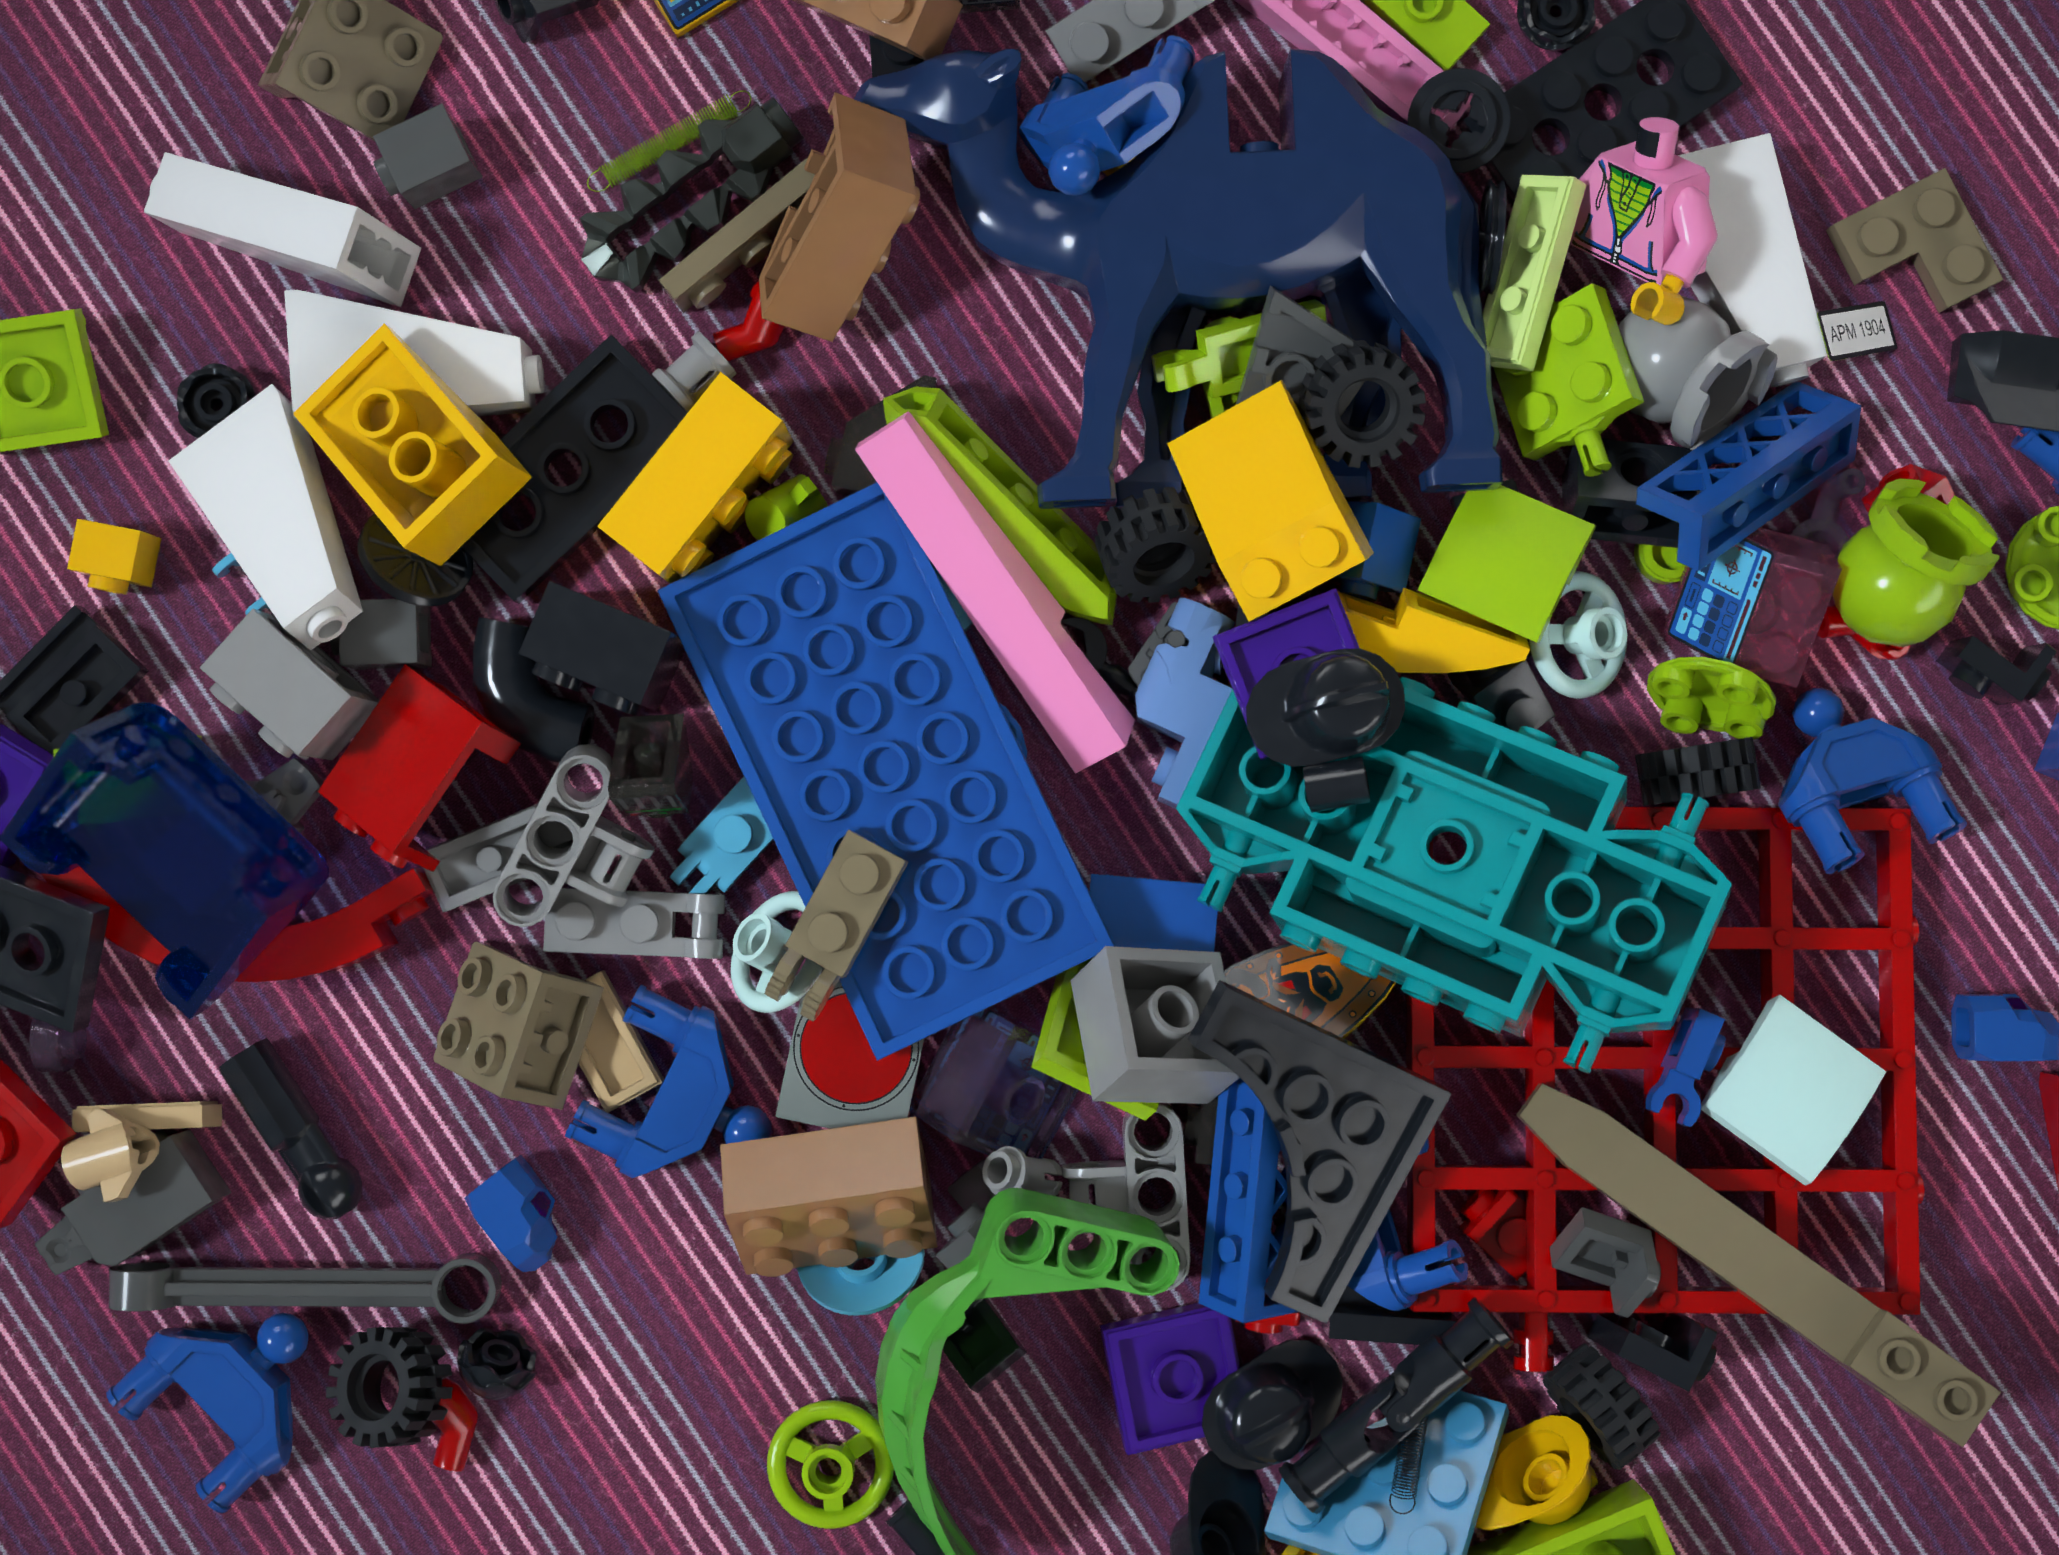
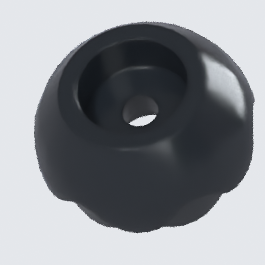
M1518 0L1517 20L1519 27L1527 39L1539 48L1550 51L1572 48L1581 42L1594 27L1596 22L1594 0ZM1550 9H1559L1561 16L1553 17Z
M212 363L205 365L202 369L191 373L178 387V420L189 434L199 438L255 397V390L242 373L223 364ZM222 400L223 407L218 411L214 410V402Z
M480 1328L469 1340H463L459 1346L457 1366L460 1376L472 1392L483 1398L502 1400L517 1395L530 1385L537 1374L535 1370L536 1351L526 1344L523 1336L517 1331L505 1330L496 1332L489 1328Z

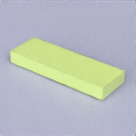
M1522 175L1504 236L1502 258L1493 294L1487 295L1482 313L1491 367L1526 371L1534 370L1587 185L1576 177Z

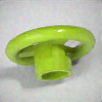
M818 1401L793 1412L775 1432L767 1455L768 1479L778 1502L795 1519L817 1528H843L868 1517L885 1499L894 1475V1467L879 1422L864 1409L844 1401ZM821 1420L844 1421L860 1430L840 1446L835 1444L816 1446L796 1436L808 1425ZM873 1449L875 1457L873 1480L868 1490L860 1499L844 1507L843 1495L852 1484L855 1460ZM787 1456L803 1463V1484L812 1496L823 1500L824 1509L807 1503L793 1490L786 1471ZM826 1458L834 1459L840 1464L841 1472L835 1476H827L820 1471L818 1463Z

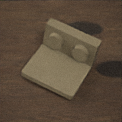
M299 0L257 86L279 98L296 97L375 141L374 135L404 121L442 43L443 37L440 32L386 0Z
M474 942L467 960L460 968L458 987L447 1019L439 1029L437 1048L433 1058L434 1062L500 1098L562 1110L604 987L591 981L539 969L488 944Z

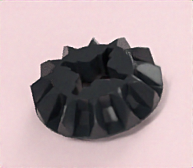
M1457 68L1441 72L1423 84L1411 103L1408 113V125L1431 139L1450 160L1455 173L1466 174L1491 163L1508 140L1512 114L1503 90L1492 78L1473 69ZM1471 95L1473 97L1470 102L1471 110L1469 116L1477 122L1480 128L1485 130L1483 134L1477 131L1473 133L1463 131L1458 139L1453 141L1451 148H1448L1450 127L1443 122L1440 116L1434 113L1436 110L1443 113L1447 111L1457 113L1462 104L1466 105Z

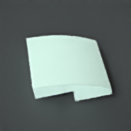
M1778 995L1767 1001L1740 1051L1727 1057L1701 1103V1110L1806 1186L1814 1181L1847 1137L1878 1088L1886 1071L1782 995Z

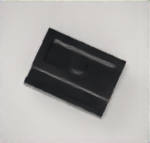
M74 605L0 680V709L6 714L5 717L29 741L53 754V749L76 746L149 670L105 627L100 626L84 607Z

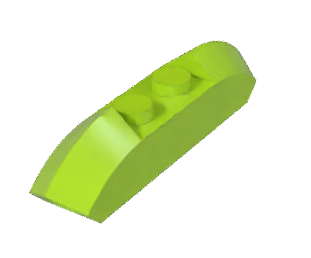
M916 386L883 398L886 423L889 424L907 411L912 414L1065 610L1066 614L1076 618H1083L1090 622L1113 625L1117 594L1114 587L1111 588L1095 543L1061 509L1039 508L1037 485L940 388Z

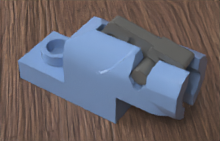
M1179 598L1178 602H1173L1128 668L1130 677L1138 687L1135 692L1137 722L1182 743L1179 752L1166 747L1151 781L1162 786L1157 801L1176 809L1232 691L1231 687L1212 679L1214 673L1221 676L1223 668L1212 636L1233 629L1235 622L1222 613L1187 598Z

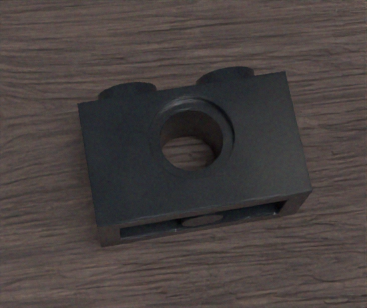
M1602 438L1612 467L1608 471L1602 470L1603 474L1587 477L1584 475V469L1576 445H1573L1562 475L1563 511L1596 525L1591 539L1678 548L1679 523L1636 505L1637 488L1692 450L1672 445H1656ZM1701 490L1673 491L1671 493L1689 501L1701 493Z

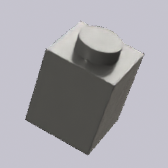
M443 103L373 136L382 155L381 158L373 161L383 185L390 196L400 193L414 209L483 177L456 120Z
M398 599L360 600L363 612L348 622L346 629L339 636L330 640L333 654L340 655V665L351 669L402 668L404 664L412 668L432 667L430 606L413 605Z

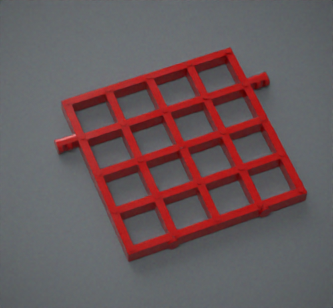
M1624 807L1614 830H1662L1663 825L1669 826L1677 807ZM1690 807L1685 820H1688L1693 807ZM1708 807L1697 831L1758 832L1760 927H1717L1708 949L1760 950L1761 1012L1767 1001L1778 995H1782L1794 1004L1793 950H1878L1880 1048H1853L1886 1071L1881 1080L1882 1167H1824L1814 1181L1806 1186L1764 1155L1763 1166L1681 1167L1715 1191H1764V1226L1797 1250V1192H1883L1885 1287L1851 1288L1880 1309L1886 1310L1892 1315H1921L1918 1205L1923 1201L1925 1190L1923 1179L1918 1173L1913 947L1918 942L1919 924L1912 910L1911 810L1901 808H1842L1838 810L1850 832H1876L1878 928H1794L1792 832H1804L1802 827H1794L1792 823H1788L1780 808ZM1433 840L1430 842L1429 849H1428L1429 856H1430L1432 859H1433ZM1548 980L1545 982L1525 1027V1045H1434V1006L1406 994V1068L1433 1081L1434 1068H1525L1526 1102L1538 1084H1544L1555 1089V1069H1579L1578 1065L1587 1046L1583 1047L1575 1068L1563 1062L1570 1046H1554V987ZM1675 1025L1670 1030L1643 1031V1046H1601L1591 1069H1644V1141L1676 1163L1675 1094L1665 1098L1659 1113L1649 1111L1645 1107L1649 1090L1658 1082L1664 1070L1660 1066L1675 1033ZM1724 1047L1720 1059L1713 1070H1721L1727 1057L1739 1052L1741 1047ZM1434 1125L1428 1136V1151L1418 1155L1407 1175V1255L1435 1246V1190H1526L1527 1285H1445L1418 1294L1417 1300L1409 1308L1413 1312H1468L1467 1303L1476 1297L1490 1312H1519V1327L1513 1328V1340L1516 1344H1519V1353L1513 1355V1369L1528 1372L1553 1371L1554 1356L1548 1354V1345L1554 1344V1330L1548 1328V1313H1614L1609 1286H1557V1269L1552 1268L1549 1247L1556 1240V1190L1597 1189L1564 1165H1556V1157L1526 1125V1165L1435 1164ZM1645 1225V1229L1652 1232L1656 1259L1661 1268V1276L1654 1294L1649 1298H1645L1633 1313L1769 1314L1733 1287L1678 1286L1677 1247Z

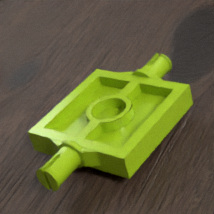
M1591 283L1562 301L1555 302L1553 300L1533 371L1493 367L1522 456L1536 461L1562 446L1576 445L1584 469V475L1587 477L1603 474L1602 470L1608 471L1612 467L1600 435L1602 431L1616 417L1644 402L1606 290Z

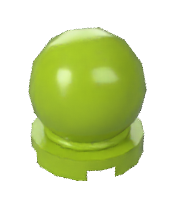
M1899 478L1884 486L1872 503L1868 513L1871 525L1861 528L1843 545L1832 571L1834 604L1849 629L1873 643L1905 647L1925 641L1953 620L1963 599L1966 585H1973L1984 580L1999 560V555L1993 554L1991 550L1998 540L1996 532L1985 518L1964 500L1954 495L1949 504L1946 505L1934 497L1920 493L1926 482L1920 480Z

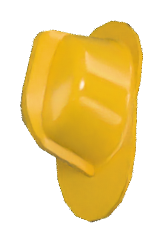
M1549 1415L1504 1434L1475 1528L1494 1530L1509 1527L1525 1520H1530L1537 1524L1555 1525L1568 1521L1577 1514L1587 1501L1591 1488L1595 1487L1598 1483L1596 1473L1589 1464L1591 1460L1590 1439L1583 1427L1567 1416Z

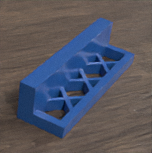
M1794 382L1637 488L1636 505L1679 523L1677 562L1699 571L1855 460L1861 405L1804 383ZM1797 406L1816 413L1787 415ZM1781 436L1778 440L1748 442L1752 437ZM1741 463L1737 468L1708 469L1712 464ZM1701 490V493L1689 501L1671 493L1673 491Z
M1239 1078L1218 1095L1199 1304L1241 1323H1248L1298 1311L1273 1301L1270 1297L1265 1298L1264 1287L1275 1265L1285 1228L1284 1222L1275 1236L1271 1233L1273 1215L1283 1202L1287 1206L1286 1169L1284 1168L1281 1173L1277 1169L1281 1146L1270 1118L1250 1087Z

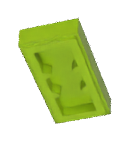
M1362 0L1382 20L1444 71L1451 70L1487 31L1490 25L1465 0Z

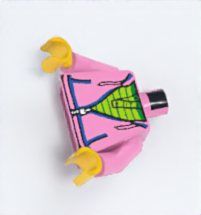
M1649 117L1640 121L1635 142L1602 152L1579 178L1580 181L1587 185L1570 245L1647 282L1642 284L1633 294L1630 304L1631 311L1643 319L1649 320L1652 318V320L1663 325H1670L1679 321L1684 313V300L1678 294L1682 287L1689 288L1696 275L1705 272L1707 256L1716 243L1718 234L1709 204L1710 176L1704 167L1675 155L1679 125L1676 122L1667 118Z

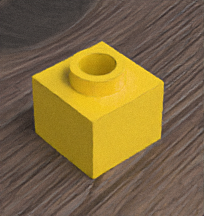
M77 519L67 569L88 575L87 587L127 595L129 584L152 588L162 538L140 530Z

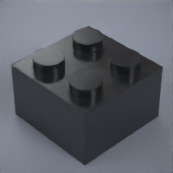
M549 581L518 654L536 661L531 672L532 674L577 692L580 691L583 682H587L596 686L591 699L638 717L642 706L659 712L685 649L679 636Z

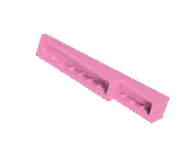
M1234 0L1298 49L1318 51L1336 60L1347 69L1377 108L1408 125V113L1411 103L1418 90L1429 79L1444 72V70L1360 0ZM1469 96L1466 105L1462 104L1457 113L1449 111L1443 113L1436 110L1434 114L1440 116L1443 122L1450 127L1451 131L1470 106L1473 96Z
M907 411L859 442L855 451L1074 773L1076 774L1125 748L1135 719L1060 623L1065 610L912 414Z

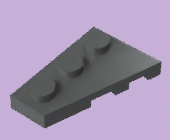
M1270 285L1236 405L1283 380L1301 416L1305 415L1299 406V394L1306 395L1307 388L1302 384L1306 373L1314 376L1318 370L1314 362L1321 355L1326 360L1333 357L1335 354L1331 349L1332 347L1342 343L1347 349L1353 348V341L1355 340ZM1365 381L1354 383L1344 391L1338 406L1340 417Z

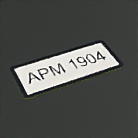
M1884 301L1819 311L1817 313L1830 361L1897 349V343Z

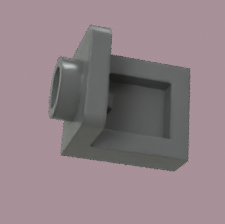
M1582 1207L1549 1247L1552 1268L1609 1286L1613 1310L1617 1315L1626 1318L1630 1317L1645 1298L1651 1297L1658 1287L1661 1268L1656 1259L1651 1230Z

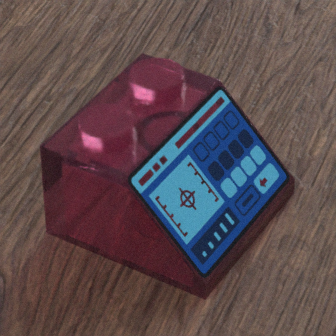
M1759 528L1701 570L1697 571L1685 565L1662 629L1663 633L1708 658L1731 662L1752 671L1761 679L1797 688L1842 568L1827 544Z

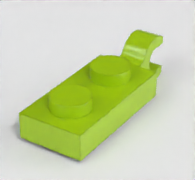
M1312 299L1298 303L1327 322L1325 305L1318 300ZM1262 313L1196 330L1198 349H1174L1152 355L1155 381H1165L1167 392L1182 391L1203 383L1204 391L1213 399L1240 392Z

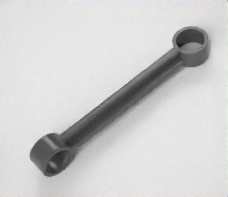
M476 1253L458 1255L440 1269L177 1267L176 1264L165 1262L126 1263L109 1268V1308L117 1311H153L174 1306L435 1307L447 1320L463 1324L482 1318L496 1304L502 1289L501 1275L496 1265L487 1257ZM465 1265L478 1269L487 1279L489 1285L488 1295L484 1304L479 1309H462L449 1300L444 1283L446 1275L453 1269Z

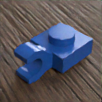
M1685 1007L1660 1067L1664 1068L1661 1077L1647 1094L1645 1102L1647 1110L1659 1113L1665 1098L1671 1094H1677L1683 1102V1109L1679 1114L1677 1123L1691 1127L1697 1121L1701 1112V1100L1694 1088V1080H1700L1704 1070L1712 1071L1720 1059L1726 1040L1724 1035L1719 1034L1725 1021L1724 1018L1701 1008Z

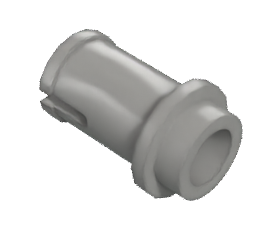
M1010 1146L999 1148L986 1158L983 1165V1180L995 1195L1008 1188H1023L1056 1196L1062 1187V1182L1047 1180L1044 1177L1045 1174L1063 1176L1062 1169L1056 1161L1046 1158L1028 1157L1019 1148Z

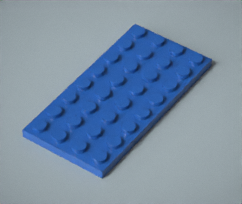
M877 482L657 590L805 908L848 830L856 832L908 861L907 867L847 977L839 979L877 1061L1095 957L1105 946L1116 947L932 562Z

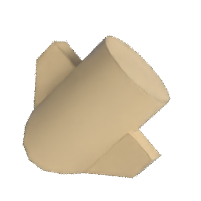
M98 1109L86 1113L90 1134L69 1141L63 1147L61 1163L64 1174L71 1185L82 1191L100 1185L104 1202H116L128 1198L141 1172L151 1165L159 1154L160 1142L149 1129L127 1120L111 1109Z

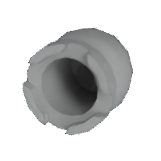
M1682 296L1685 305L1684 313L1680 320L1673 324L1663 325L1652 320V318L1646 320L1630 311L1618 327L1644 399L1642 404L1630 409V411L1661 424L1671 423L1670 430L1673 440L1693 451L1730 426L1729 424L1740 413L1748 399L1759 406L1774 377L1778 358L1777 354L1767 348L1770 344L1766 343L1759 336L1747 330L1731 335L1728 323L1711 306Z

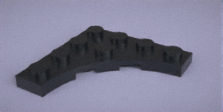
M1219 980L1188 1040L1195 1048L1217 1059L1236 1073L1250 1087L1270 1118L1281 1146L1287 1180V1214L1282 1243L1264 1290L1271 1300L1327 1324L1452 1093L1443 1085Z

